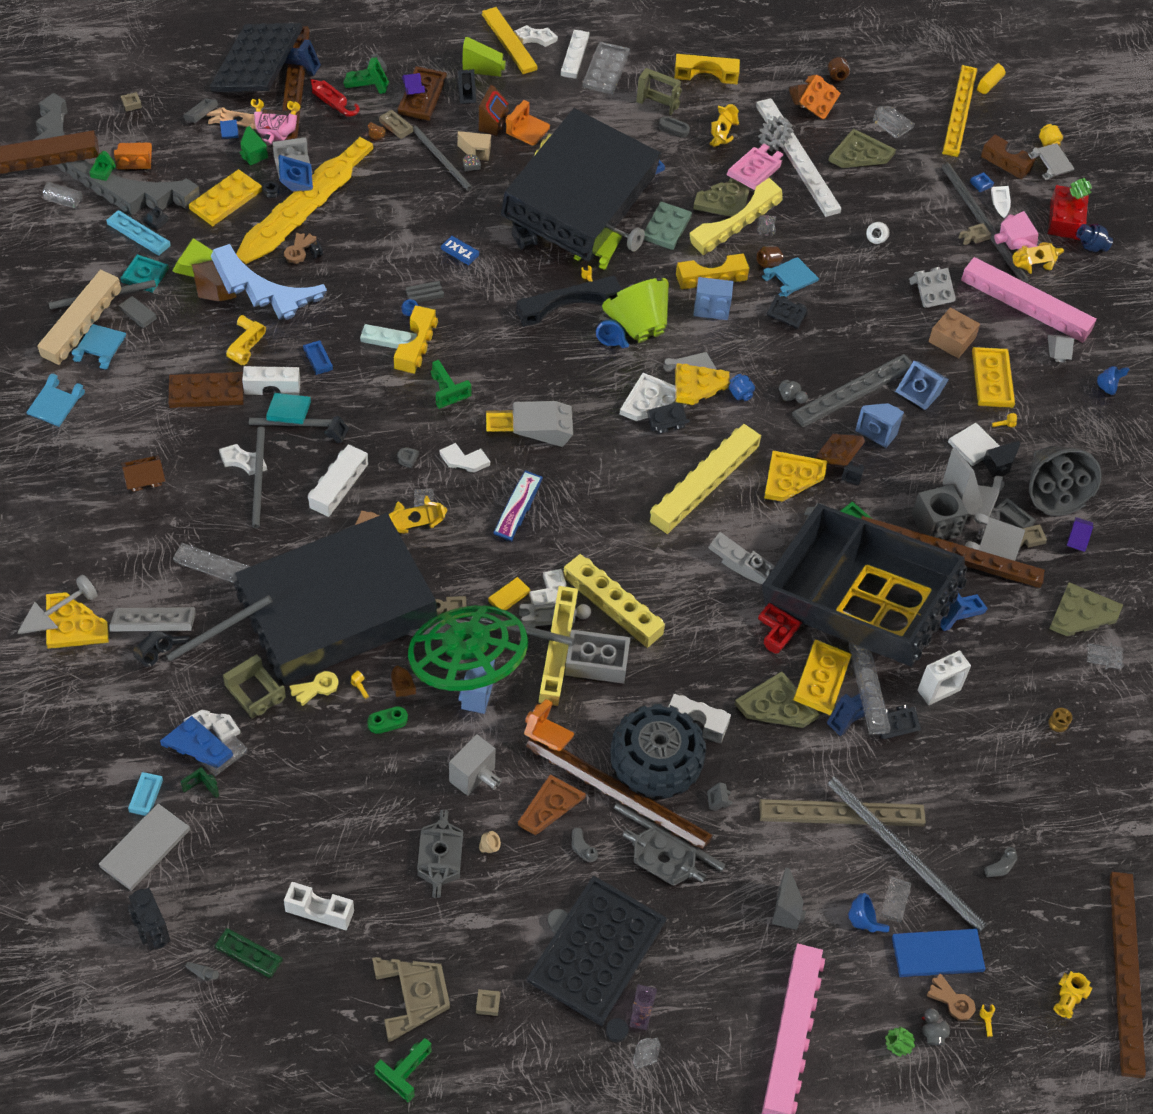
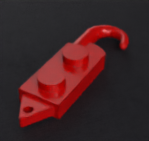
M311 79L312 93L330 107L338 110L345 116L351 117L358 114L360 110L358 104H354L355 110H347L344 108L347 105V99L342 93L325 80L317 81Z

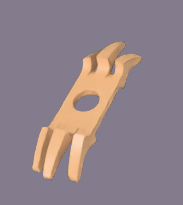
M224 107L215 109L207 114V116H215L209 119L208 124H220V121L233 120L235 117L240 116L243 119L237 121V126H250L252 129H256L254 114L229 111Z

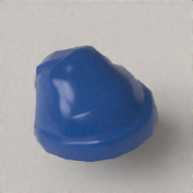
M609 319L598 324L596 337L602 344L607 346L620 345L622 348L629 347L625 338V330L619 322Z
M1116 366L1109 367L1098 375V386L1106 393L1115 395L1119 379L1126 376L1130 369L1126 367L1118 370Z
M860 893L853 900L848 912V918L854 928L868 929L869 932H889L888 925L877 923L875 909L869 895Z

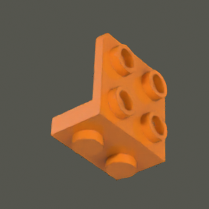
M808 76L805 82L809 85L799 102L820 119H825L841 93L833 85L825 82L821 76Z
M526 100L517 105L515 110L505 120L506 134L530 145H536L550 129V124L529 115V102Z
M119 143L118 149L114 150L117 169H151V143Z
M545 699L541 704L536 705L533 712L530 711L525 720L527 726L524 735L533 741L547 745L551 750L561 751L573 738L574 733L547 720L553 702Z

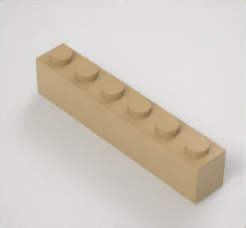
M100 269L38 344L37 347L41 357L58 365L68 357L69 352L73 347L77 346L82 336L89 331L90 326L99 319L104 309L108 308L113 298L120 293L121 285L118 277Z

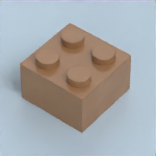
M950 307L932 328L928 342L959 359L976 338L980 324Z

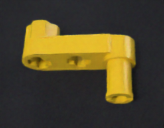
M241 315L237 320V325L243 327L246 331L230 345L226 356L240 365H245L251 356L249 350L263 337L266 327L257 321L253 322L244 315Z

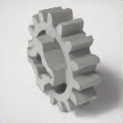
M773 116L772 121L767 119L768 123H763L764 128L759 130L762 134L758 135V137L761 139L759 142L762 145L770 146V151H773V149L778 151L780 146L784 148L785 143L789 144L788 138H792L790 133L794 132V130L791 128L792 124L786 118L779 116L777 119Z

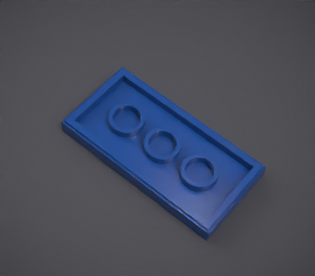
M977 929L893 934L892 936L899 977L985 971Z

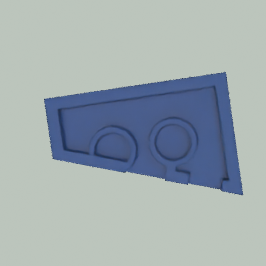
M193 716L189 717L160 741L161 746L176 749L178 753L183 755L185 753L191 755L196 760L215 768H219L233 756L232 750Z

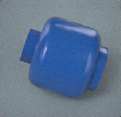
M738 374L730 380L728 388L736 400L747 401L753 397L752 393L755 391V385L747 375Z

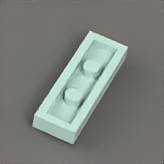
M365 324L360 339L364 343L397 349L399 344L413 341L417 334Z

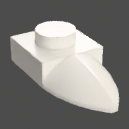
M1009 186L992 187V203L995 205L997 212L1005 218L1011 203Z

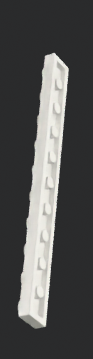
M771 98L756 103V107L766 123H768L767 119L772 121L773 116L777 119L779 116H782ZM790 133L792 138H788L789 144L785 143L782 149L825 217L841 213V207L794 133Z

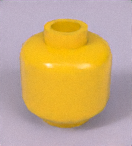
M1048 124L1041 128L1039 138L1044 147L1056 143L1059 146L1061 145L1060 142L1063 140V136L1058 126Z

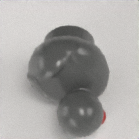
M784 380L780 384L779 391L784 401L796 399L799 403H805L808 400L807 393L801 391L799 383Z
M929 1008L925 1011L924 1017H922L927 1022L922 1027V1032L927 1037V1044L945 1045V1039L950 1035L949 1025L946 1021L936 1023L939 1019V1013L937 1010Z

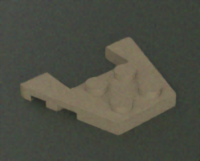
M377 957L372 958L376 980L399 975L407 1015L384 1020L388 1042L393 1041L450 1008L441 964L417 961L409 963L400 962L397 959L389 961L381 960V958Z

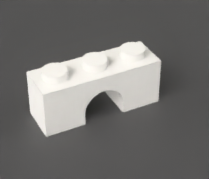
M244 366L242 380L244 394L263 395L264 387L275 386L280 389L281 394L299 395V367Z
M674 694L669 707L670 705L677 707L682 714L686 712L693 720L700 721L704 725L703 737L721 744L729 725L731 714L722 709L709 707L705 703L690 700L686 696Z
M291 882L284 899L285 912L343 930H347L354 913L353 900L332 894L331 899H324L315 895L311 887Z

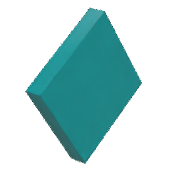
M137 254L120 279L122 283L128 285L155 280L157 287L168 271L169 266L168 264ZM156 287L147 288L143 290L153 293Z
M274 393L266 418L268 421L303 424L311 403V397Z

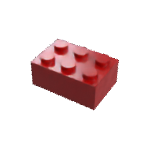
M1056 185L1051 198L1047 234L1081 240L1076 237V233L1082 224H1086L1089 195L1076 199L1075 196L1072 197L1069 190L1071 189L1070 187Z

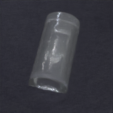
M47 182L43 189L45 200L75 208L83 197L81 191Z

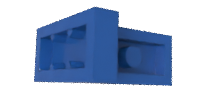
M958 593L955 603H951L947 616L941 619L940 627L943 631L950 630L956 620L984 614L988 608L977 594L962 598Z

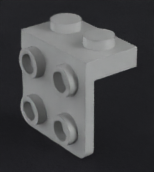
M306 137L272 142L279 179V155L310 163Z
M936 267L926 273L924 270L914 273L915 276L909 278L911 285L918 284L922 304L925 308L951 303L956 299L948 268L940 269V267Z

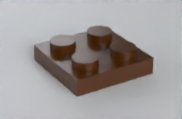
M832 434L815 456V459L826 460L827 464L848 465L865 440L863 436Z

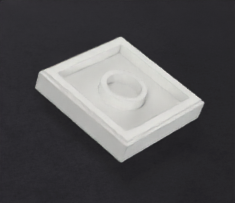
M977 423L949 438L948 441L971 466L982 461L988 449L999 447Z

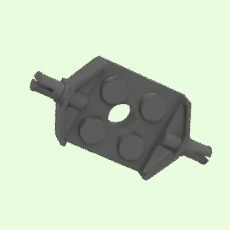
M440 810V818L437 823L421 828L417 876L433 885L432 897L436 898V890L437 898L441 897L442 885L460 878L463 831L448 823V810H445L444 817V810ZM443 846L446 848V851L438 854L435 852V848Z
M657 826L640 833V835L628 829L624 831L623 837L633 842V862L674 886L687 878L691 879V877H694L701 883L706 879L707 875L695 868V848L691 851L658 832ZM666 855L669 861L663 863L659 861L658 857Z

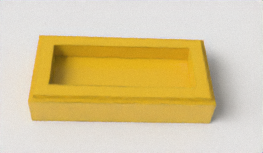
M517 577L488 598V602L493 607L507 610L527 596L530 588Z

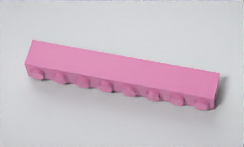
M975 257L964 269L961 281L1082 343L1094 327L1096 318Z
M797 943L762 1114L796 1113L798 1102L794 1101L795 1094H799L802 1081L798 1080L799 1073L804 1071L806 1060L802 1059L803 1052H807L810 1039L806 1038L807 1031L811 1032L814 1020L810 1018L811 1011L815 1012L818 998H814L815 991H819L821 978H818V973L823 971L825 959L822 958L823 950Z

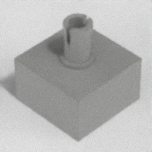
M476 734L449 762V782L467 796L482 781L495 790L496 786H499L502 782L501 778L492 773L495 769L496 748Z

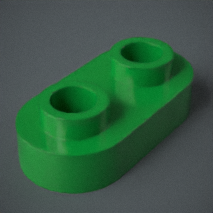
M393 707L375 712L368 718V728L375 734L402 728L408 721L407 711L402 707Z

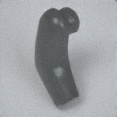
M572 829V849L587 862L596 861L598 858L597 850L584 841L582 829Z
M1012 847L1006 848L1000 861L984 868L986 877L1008 874L1017 861L1016 850Z

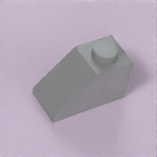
M1048 335L1050 357L1055 358L1056 362H1066V359L1072 360L1074 338Z

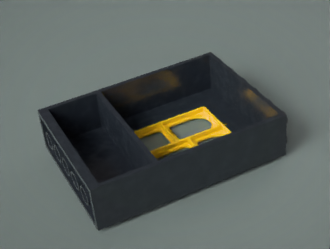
M818 503L762 584L765 607L771 603L803 624L912 667L915 661L920 660L922 650L925 646L929 645L933 632L938 631L941 619L947 616L951 603L956 602L960 589H964L967 583V578H965L967 566H965V557ZM871 573L887 580L878 595L858 589L866 574ZM894 584H900L918 591L922 595V602L916 607L908 608L886 600V596ZM852 596L860 597L881 606L872 621L868 622L843 612L844 607ZM889 610L903 614L908 621L907 626L900 631L885 629L880 626V623Z

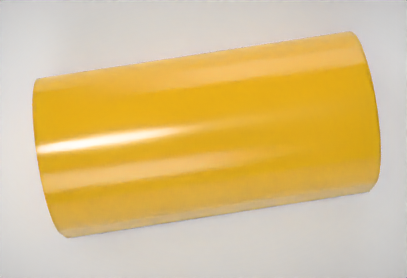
M999 63L996 64L980 80L977 91L987 94L1005 76L1004 67Z

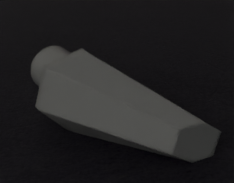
M191 962L186 963L187 969L203 980H216L219 976L218 971L213 970V968Z

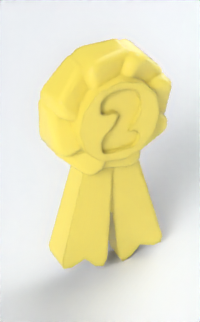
M324 671L316 675L313 682L291 685L289 687L291 696L298 695L296 700L304 706L317 693L329 695L335 692L339 681L334 673Z

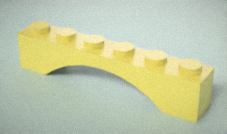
M770 178L766 179L756 186L751 201L738 214L720 222L704 223L691 231V244L702 255L711 252L720 243L725 242L730 236L738 233L743 227L751 224L759 216L764 215L773 206L778 205L783 200L782 189Z
M564 586L558 587L551 627L552 633L570 637L578 589ZM549 640L538 703H542L547 699L553 702L552 705L558 706L568 651L567 644Z

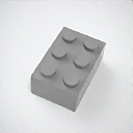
M571 630L570 637L575 638L576 641L574 646L569 645L565 676L624 683L630 637Z

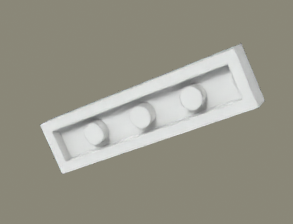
M573 31L561 69V76L577 78L589 39V32Z

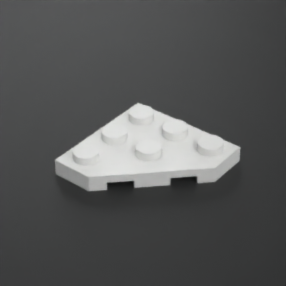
M642 373L621 407L620 415L638 421L648 418L646 411L648 409L677 403L675 402V385Z

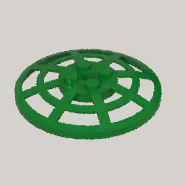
M465 606L441 613L425 623L415 633L410 642L408 658L414 674L421 681L432 687L448 691L474 690L496 683L513 672L526 655L528 637L522 622L506 610L491 606ZM485 612L495 613L504 616L510 620L501 621L495 616L486 614ZM472 617L470 622L458 623L456 621L459 618ZM482 617L495 623L485 626L478 622ZM440 622L439 624H437V625L430 631L429 634H424V635H422L426 630H428V629H429L430 627H432L434 624ZM447 623L451 626L445 633H436ZM518 625L521 633L520 645L508 642V626ZM501 629L502 639L490 637L489 631ZM432 640H442L443 645L434 651L431 650ZM425 641L427 656L417 663L414 657L416 642ZM490 645L498 646L488 656L483 654ZM505 648L516 652L509 662L496 671L491 666L490 662L496 659ZM445 652L452 658L451 663L443 661L438 656ZM473 658H477L478 660L470 663L459 664L461 660H468ZM432 661L437 666L449 670L446 679H441L428 674L422 668ZM482 666L487 673L485 676L474 679L455 680L457 670H470Z

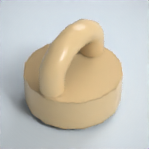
M489 831L482 835L479 849L482 853H493L499 850L501 842L497 833Z

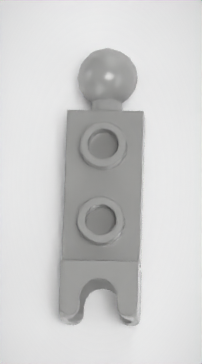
M521 604L519 606V615L522 617V624L535 628V626L552 625L555 604ZM586 604L579 605L574 610L572 623H575V616L580 619H587L591 614L590 607Z

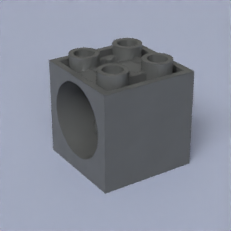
M952 484L918 493L911 515L922 534L944 540L948 538L953 539L961 535L969 513Z

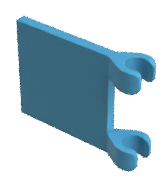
M798 257L774 268H766L763 271L765 275H762L765 281L776 276L784 284L780 288L782 292L779 295L785 297L819 280Z
M92 324L78 347L73 349V361L80 362L84 352L101 356L99 358L100 368L107 369L111 358L126 337V333Z
M50 374L46 385L28 409L27 414L60 427L77 400L84 395L85 390L82 389L83 385L78 383L74 386L72 394L55 388L59 384L58 376Z

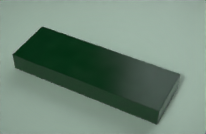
M228 928L225 929L215 944V949L269 978H272L283 961V958Z

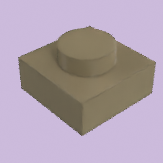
M137 92L121 96L126 112L142 108Z
M478 989L476 1014L498 1016L500 992Z

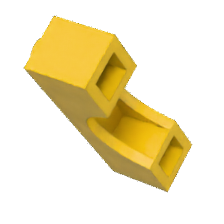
M676 54L674 78L691 80L696 74L709 73L718 77L721 83L738 84L740 59Z
M744 253L727 256L725 263L717 268H705L693 260L678 262L676 276L681 289L697 287L698 277L741 282L747 280L749 273Z
M415 305L410 316V330L417 334V337L409 343L399 344L394 355V369L415 374L417 367L421 366L422 354H426L427 342L431 341L433 335L432 329L436 328L438 323L436 310Z

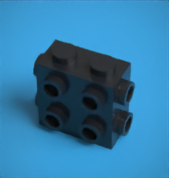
M150 888L139 889L128 896L131 904L127 907L131 914L132 922L139 932L142 944H147L151 951L153 949H161L171 942L166 923Z

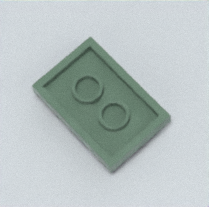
M660 202L644 231V240L674 250L692 216V212Z

